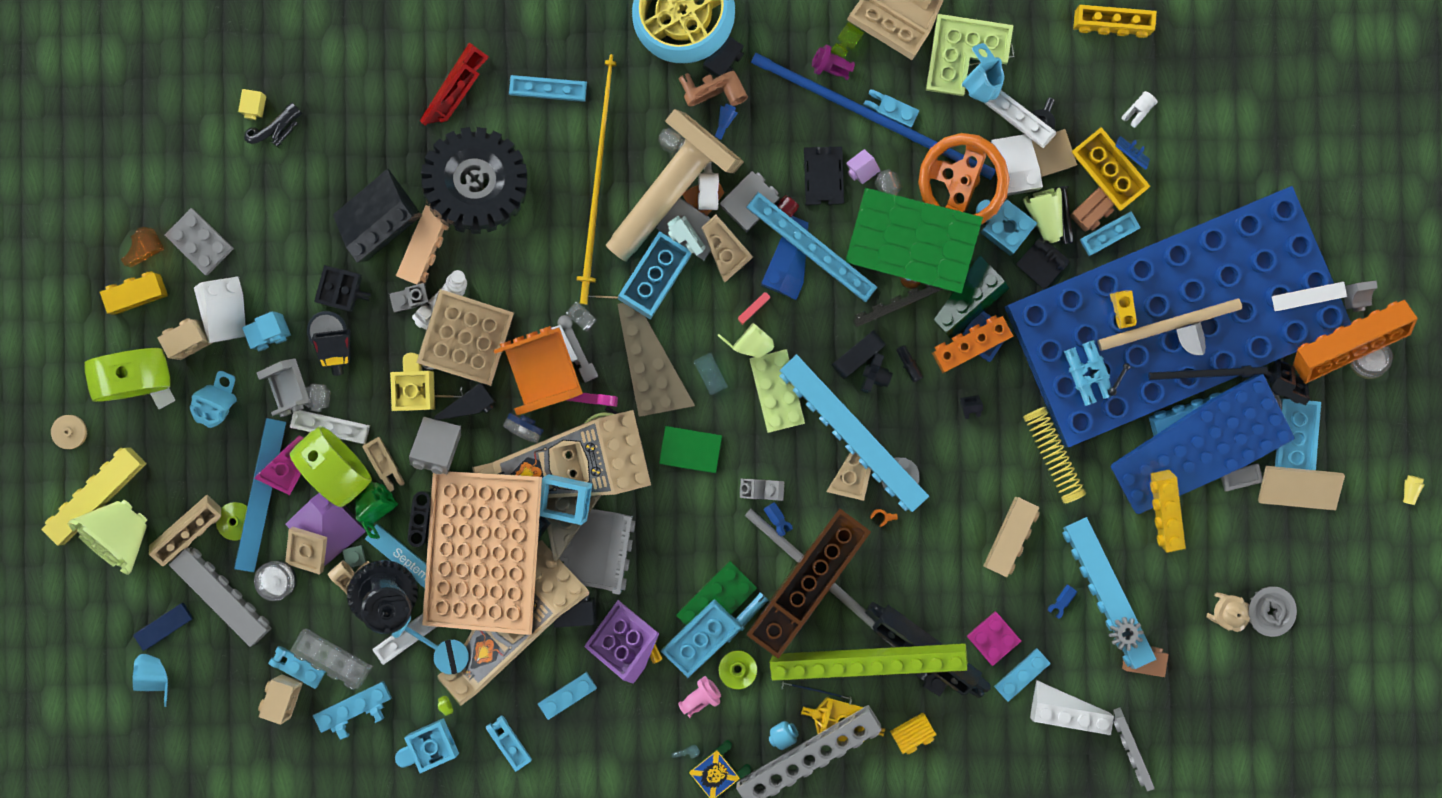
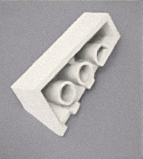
M1036 680L1030 718L1034 722L1111 735L1114 719L1111 713Z

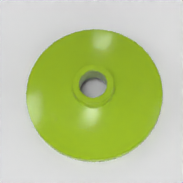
M232 502L221 508V517L216 522V526L223 537L229 540L241 539L247 505ZM232 518L236 520L235 525H232L230 523V520Z
M744 651L729 652L722 658L719 664V676L722 682L732 689H744L750 686L756 678V662L750 654ZM735 666H740L742 668L741 671L735 672Z

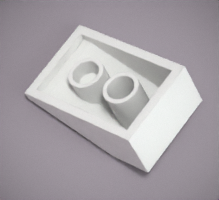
M1024 134L991 140V143L997 147L1006 160L1010 177L1007 196L1039 191L1043 187L1032 140Z
M231 277L206 281L195 286L194 291L208 343L245 337L242 329L245 326L244 300L239 278Z

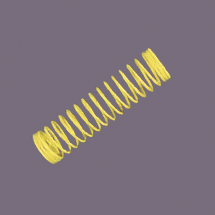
M1042 407L1028 413L1023 418L1027 422L1039 417L1028 423L1027 426L1046 420L1029 431L1050 425L1032 435V437L1053 430L1035 442L1055 436L1053 439L1037 447L1040 448L1059 441L1040 452V454L1061 447L1057 451L1043 457V459L1063 453L1045 464L1048 465L1067 458L1048 470L1069 464L1065 468L1051 474V476L1072 469L1067 474L1053 480L1055 482L1075 475L1069 480L1056 485V487L1078 480L1071 486L1058 492L1061 493L1067 489L1080 486L1073 492L1061 497L1065 504L1086 495V491L1081 489L1082 484H1077L1080 479H1074L1077 476V473H1072L1075 468H1068L1072 462H1066L1069 459L1068 456H1064L1067 451H1060L1064 448V445H1058L1062 440H1055L1059 434L1051 435L1056 429H1049L1054 423H1047L1051 419L1050 417L1043 418L1048 412L1046 407Z

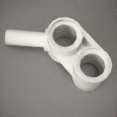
M711 162L705 166L704 172L698 175V190L700 191L698 193V210H718L719 175L712 172Z

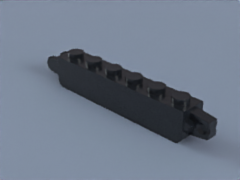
M872 601L865 611L875 622L872 626L874 632L895 647L943 645L890 605L883 608ZM967 663V671L931 672L961 695L971 693L977 698H981L985 695V692L987 693L991 690L990 683L981 677L982 672L970 663Z

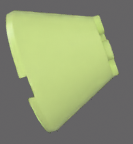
M116 501L71 519L68 522L71 530L77 529V532L80 534L79 538L113 567L115 565L121 567L120 571L124 574L129 575L132 572L147 528L145 523L148 520L141 513L136 514L132 511L133 507L127 501Z

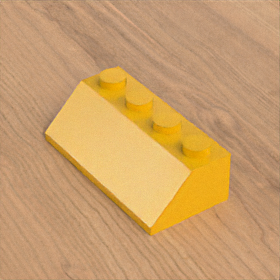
M1101 127L1071 151V153L1118 210L1121 211L1151 186L1122 151L1115 146L1116 144Z

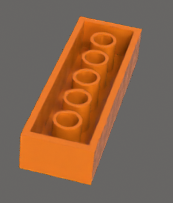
M1405 300L1392 302L1381 311L1375 310L1364 319L1358 318L1347 327L1341 326L1330 335H1322L1315 342L1301 345L1297 350L1293 366L1306 384L1411 335L1418 318Z

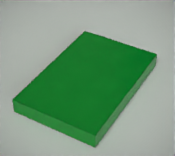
M665 426L659 464L716 473L722 435Z

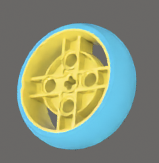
M634 0L632 7L633 25L641 43L658 58L673 63L697 62L715 53L727 40L734 24L735 2L734 0H704L703 4L697 5L696 3L699 0H658L655 15L647 19V12L652 0ZM721 4L719 19L714 28L707 34L706 29L711 21L712 9ZM667 19H670V20H671V22H670L669 24H667V25L663 24V22H664L665 20H667ZM692 25L697 26L695 30H689V27ZM669 36L679 41L690 40L691 43L674 45L665 43L661 39Z

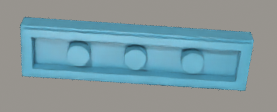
M511 75L509 95L585 102L587 82Z

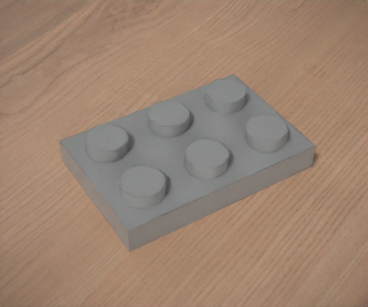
M190 208L165 234L207 276L234 249L193 208Z

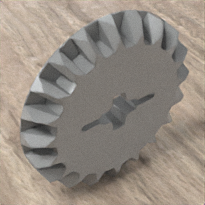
M1269 586L1261 588L1259 592H1255L1253 598H1250L1251 602L1248 605L1249 622L1258 633L1275 637L1286 633L1293 626L1297 615V607L1293 597L1286 590L1280 587ZM1269 607L1275 608L1273 616L1267 613L1270 611Z

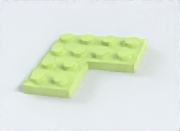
M938 14L926 91L964 96L965 87H962V83L967 78L970 59L979 60L972 48L981 43L986 44L995 58L999 57L1002 64L1007 65L1013 25ZM978 50L981 56L987 57L985 50Z

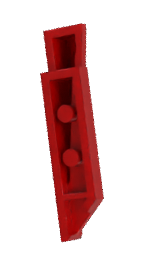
M468 43L420 119V122L423 125L434 122L448 121L479 76L477 70L489 56L472 43Z

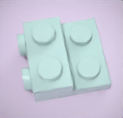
M678 215L667 223L670 230L668 234L674 242L677 241L680 244L686 240V247L691 253H695L696 256L705 250L706 246L685 216L680 218Z

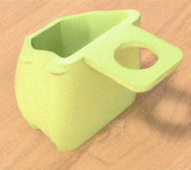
M754 323L750 325L734 345L718 334L733 350L756 358L764 356L774 348L773 339Z

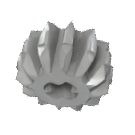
M1122 617V623L1119 620H1115L1117 627L1110 626V629L1114 630L1115 633H1110L1109 637L1116 638L1112 641V644L1119 643L1118 649L1122 650L1125 645L1126 651H1130L1131 645L1134 648L1138 647L1135 641H1143L1142 638L1138 637V634L1142 635L1144 632L1137 631L1141 624L1137 623L1133 626L1135 619L1130 618L1127 621L1126 617ZM1130 631V635L1125 639L1126 637L1122 636V633Z

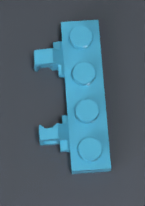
M382 681L314 714L313 717L321 733L331 728V731H336L341 740L350 735L345 730V724L348 723V720L363 712L374 716L375 723L384 719L380 710L384 708L382 703L392 699L385 682Z

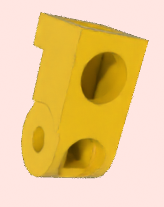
M1125 290L1111 293L1110 298L1113 302L1119 329L1136 326L1137 321L1132 291Z

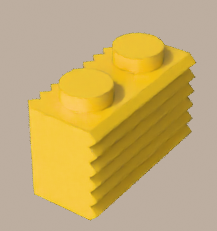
M924 713L915 716L890 731L902 754L915 752L918 745L922 743L927 745L936 736Z

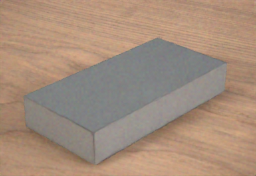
M1253 464L1221 477L1224 491H1230L1262 483L1263 478L1259 464Z

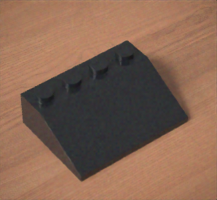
M389 169L385 170L333 214L344 244L357 263L371 259L422 216Z

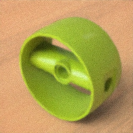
M162 348L119 352L85 361V376L93 402L130 398L170 388V375Z
M319 426L311 431L290 452L291 460L304 478L323 497L338 507L342 508L350 503L372 481L370 473L351 449L323 426Z

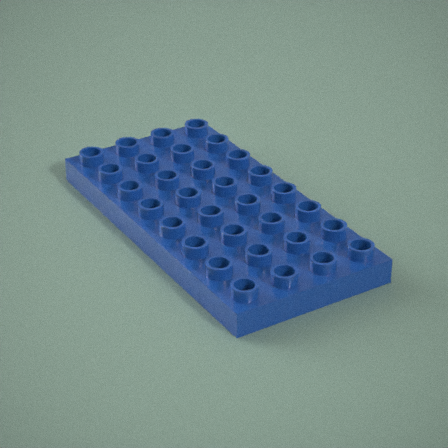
M1293 186L1005 306L1007 315L1064 447L1076 445L1237 377L1222 376L1149 380V372L1241 368L1247 365L1261 367L1297 352L1301 345L1315 342L1322 335H1330L1341 326L1347 327L1351 325L1341 298L1280 311L1274 310L1272 296L1334 284ZM1131 290L1136 313V326L1119 329L1110 294ZM1237 298L1242 303L1241 310L1201 321L1206 346L1204 355L1188 353L1182 347L1176 329L1100 351L1097 341L1099 339ZM1094 340L1099 356L1104 358L1103 362L1108 374H1110L1109 381L1112 387L1122 372L1125 363L1130 364V369L1126 371L1116 388V395L1109 396L1106 399H1103L1098 383H1091L1090 387L1097 402L1085 406L1080 391L1075 389L1076 385L1072 374L1068 371L1070 365L1064 351L1076 347L1081 363L1086 364L1089 360L1082 344ZM1088 369V372H1086L1083 376L1091 377V374L1094 373L1096 370Z

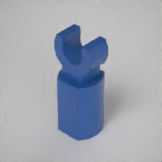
M775 502L763 509L773 525L776 526V531L780 537L786 534L783 527L787 532L793 529L792 525L785 521L784 515Z
M1066 585L1056 599L1057 602L1050 605L1047 611L1051 613L1053 609L1057 608L1058 614L1055 617L1061 618L1064 613V607L1067 608L1078 592L1069 585Z

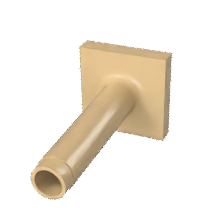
M677 109L673 110L665 122L685 138L683 146L606 244L607 248L623 261L627 262L631 255L638 250L708 163L714 162L728 173H735L744 163L742 159L688 114Z

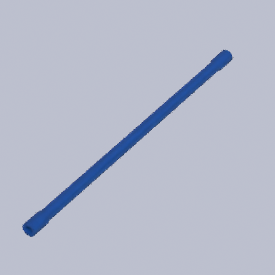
M755 53L751 61L752 64L764 70L773 72L930 149L938 143L788 70L758 53ZM951 148L941 154L955 162L962 160L964 157L963 154ZM970 158V166L975 167L977 165V161ZM983 164L980 175L991 180L996 170Z

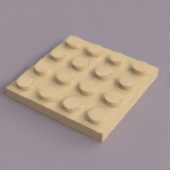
M439 289L416 363L491 386L502 353L495 354L493 350L501 348L500 344L505 342L514 313Z

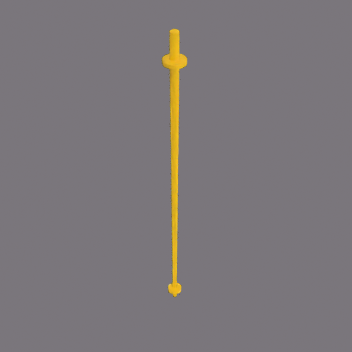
M610 54L609 60L605 61V65L608 66L584 270L583 276H577V281L582 282L580 304L584 305L588 303L590 283H596V278L590 276L612 67L616 66L612 54Z

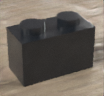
M728 36L724 44L706 59L703 69L715 77L733 71L734 68L732 66L735 61L739 63L744 55V52H742L744 46Z

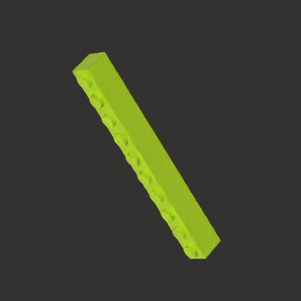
M966 644L783 653L779 659L772 655L770 669L773 681L967 671L968 662Z

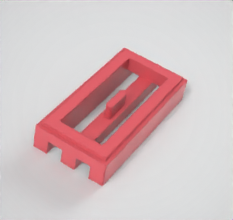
M764 292L738 317V321L743 325L770 299V296Z

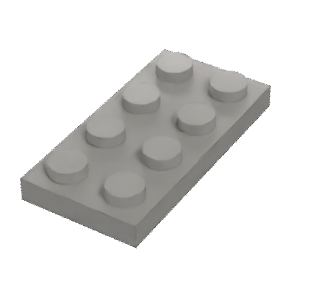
M1121 708L1114 709L1115 716L1113 722L1117 732L1122 731L1120 738L1125 750H1130L1127 754L1133 769L1137 768L1135 773L1141 787H1146L1147 791L1153 790L1155 788L1123 712Z

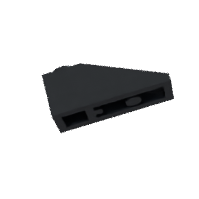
M480 383L434 416L436 420H444L482 412L486 414L494 408L493 404L496 403V400L486 386Z

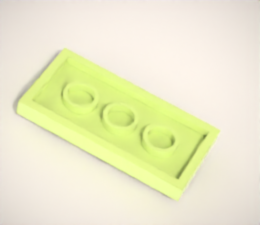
M787 349L765 354L760 358H749L767 433L805 424L799 397L793 392L794 386L790 382L786 384L779 377L781 374L779 370L789 362Z

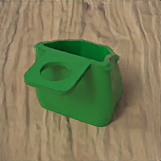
M371 481L356 498V519L362 523L370 538L379 539L380 536L373 524L392 511L398 503L394 500L388 488L383 484ZM368 526L373 530L374 534L369 531Z

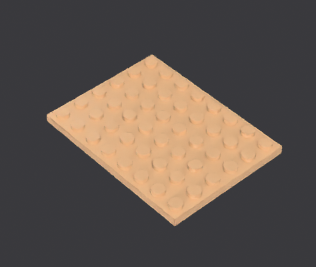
M448 472L447 475L433 473L422 625L532 634L542 477Z

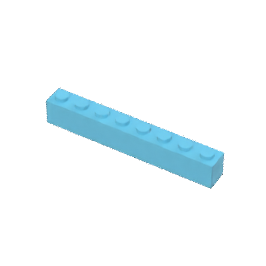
M1087 517L1063 527V537L1067 543L1070 542L1073 548L1071 553L1074 559L1079 560L1082 566L1079 569L1083 577H1087L1090 583L1088 588L1093 596L1096 595L1099 601L1097 602L1098 609L1101 613H1105L1107 618L1105 622L1108 629L1112 631L1110 626L1117 627L1115 620H1119L1122 623V617H1126L1127 621L1133 618L1135 619L1133 626L1137 624L1138 621ZM1130 631L1122 633V636L1126 637L1125 639L1130 635ZM1138 634V637L1142 638L1143 641H1135L1138 645L1137 648L1131 645L1130 651H1126L1124 645L1122 649L1125 654L1123 660L1127 667L1130 666L1131 669H1137L1156 660L1144 634Z

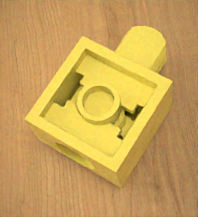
M407 353L403 357V372H390L392 411L435 410L434 371H422V364L416 363L419 354Z

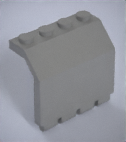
M592 509L588 514L587 521L580 526L559 559L564 561V565L584 586L612 591L613 594H621V590L626 588L627 579L623 577L624 571H628L630 560L626 559L627 551L631 552L633 540H629L630 532L634 533L636 521H632L633 516Z

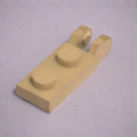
M377 437L362 446L379 478L383 480L390 492L394 490V485L387 476L392 473L400 486L405 484L381 437Z

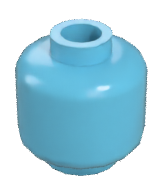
M783 721L770 729L769 741L773 747L784 750L797 742L799 734L793 723Z

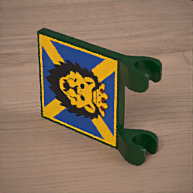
M729 740L724 741L717 749L688 771V774L708 798H718L751 772L749 764H745L736 771L723 754L730 750L732 746Z

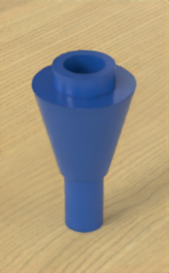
M729 104L720 107L719 127L715 134L716 138L722 140L726 128H728L738 112H735L736 107Z

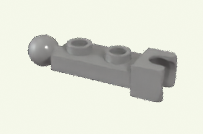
M567 315L559 317L557 324L561 325L565 331L567 339L577 357L575 363L576 365H581L582 368H579L584 382H588L598 377V374L593 364H588L571 328L572 319Z

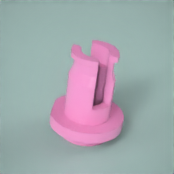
M706 676L697 682L698 689L689 694L684 701L678 703L683 714L688 713L689 718L708 704L714 707L720 704V691Z

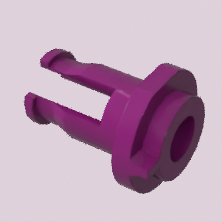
M827 44L823 48L819 47L812 59V67H814L815 74L820 75L822 71H826L835 76L844 77L845 80L849 79V71L853 72L855 66L854 62H848L845 58L831 53V46Z

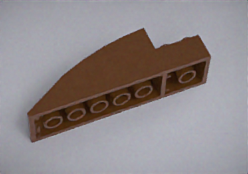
M839 508L772 596L769 604L747 632V636L779 659L871 531Z

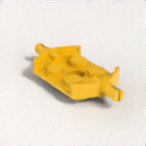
M827 696L816 709L803 706L801 714L814 719L817 734L838 723L840 718H847L864 707L853 704L849 705V703L831 699ZM857 726L854 730L861 732L864 730V727ZM881 728L879 735L884 736L885 728ZM846 736L838 737L839 741H846L848 739Z

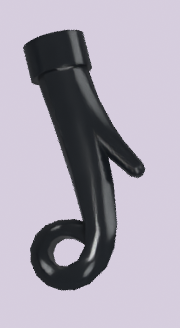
M291 102L280 115L260 132L255 127L247 129L244 134L245 141L255 144L273 135L272 139L276 140L289 122L293 119L296 120L302 115L301 111Z

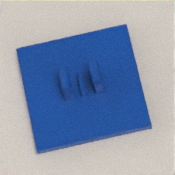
M1119 136L1115 146L1146 170L1150 159L1142 153L1145 147L1142 146L1138 150L1134 147L1137 140L1130 144L1123 137Z

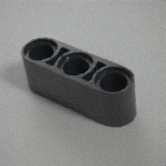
M873 330L836 360L832 366L844 380L886 344L876 331Z
M428 491L416 493L412 500L407 538L409 544L413 547L422 546L428 540L431 493ZM422 494L427 497L425 505L419 502V497ZM419 513L425 517L423 524H419L416 520ZM415 533L421 534L422 541L420 543L414 541Z

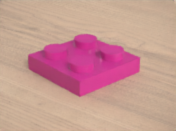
M996 611L967 635V638L992 666L1021 642Z

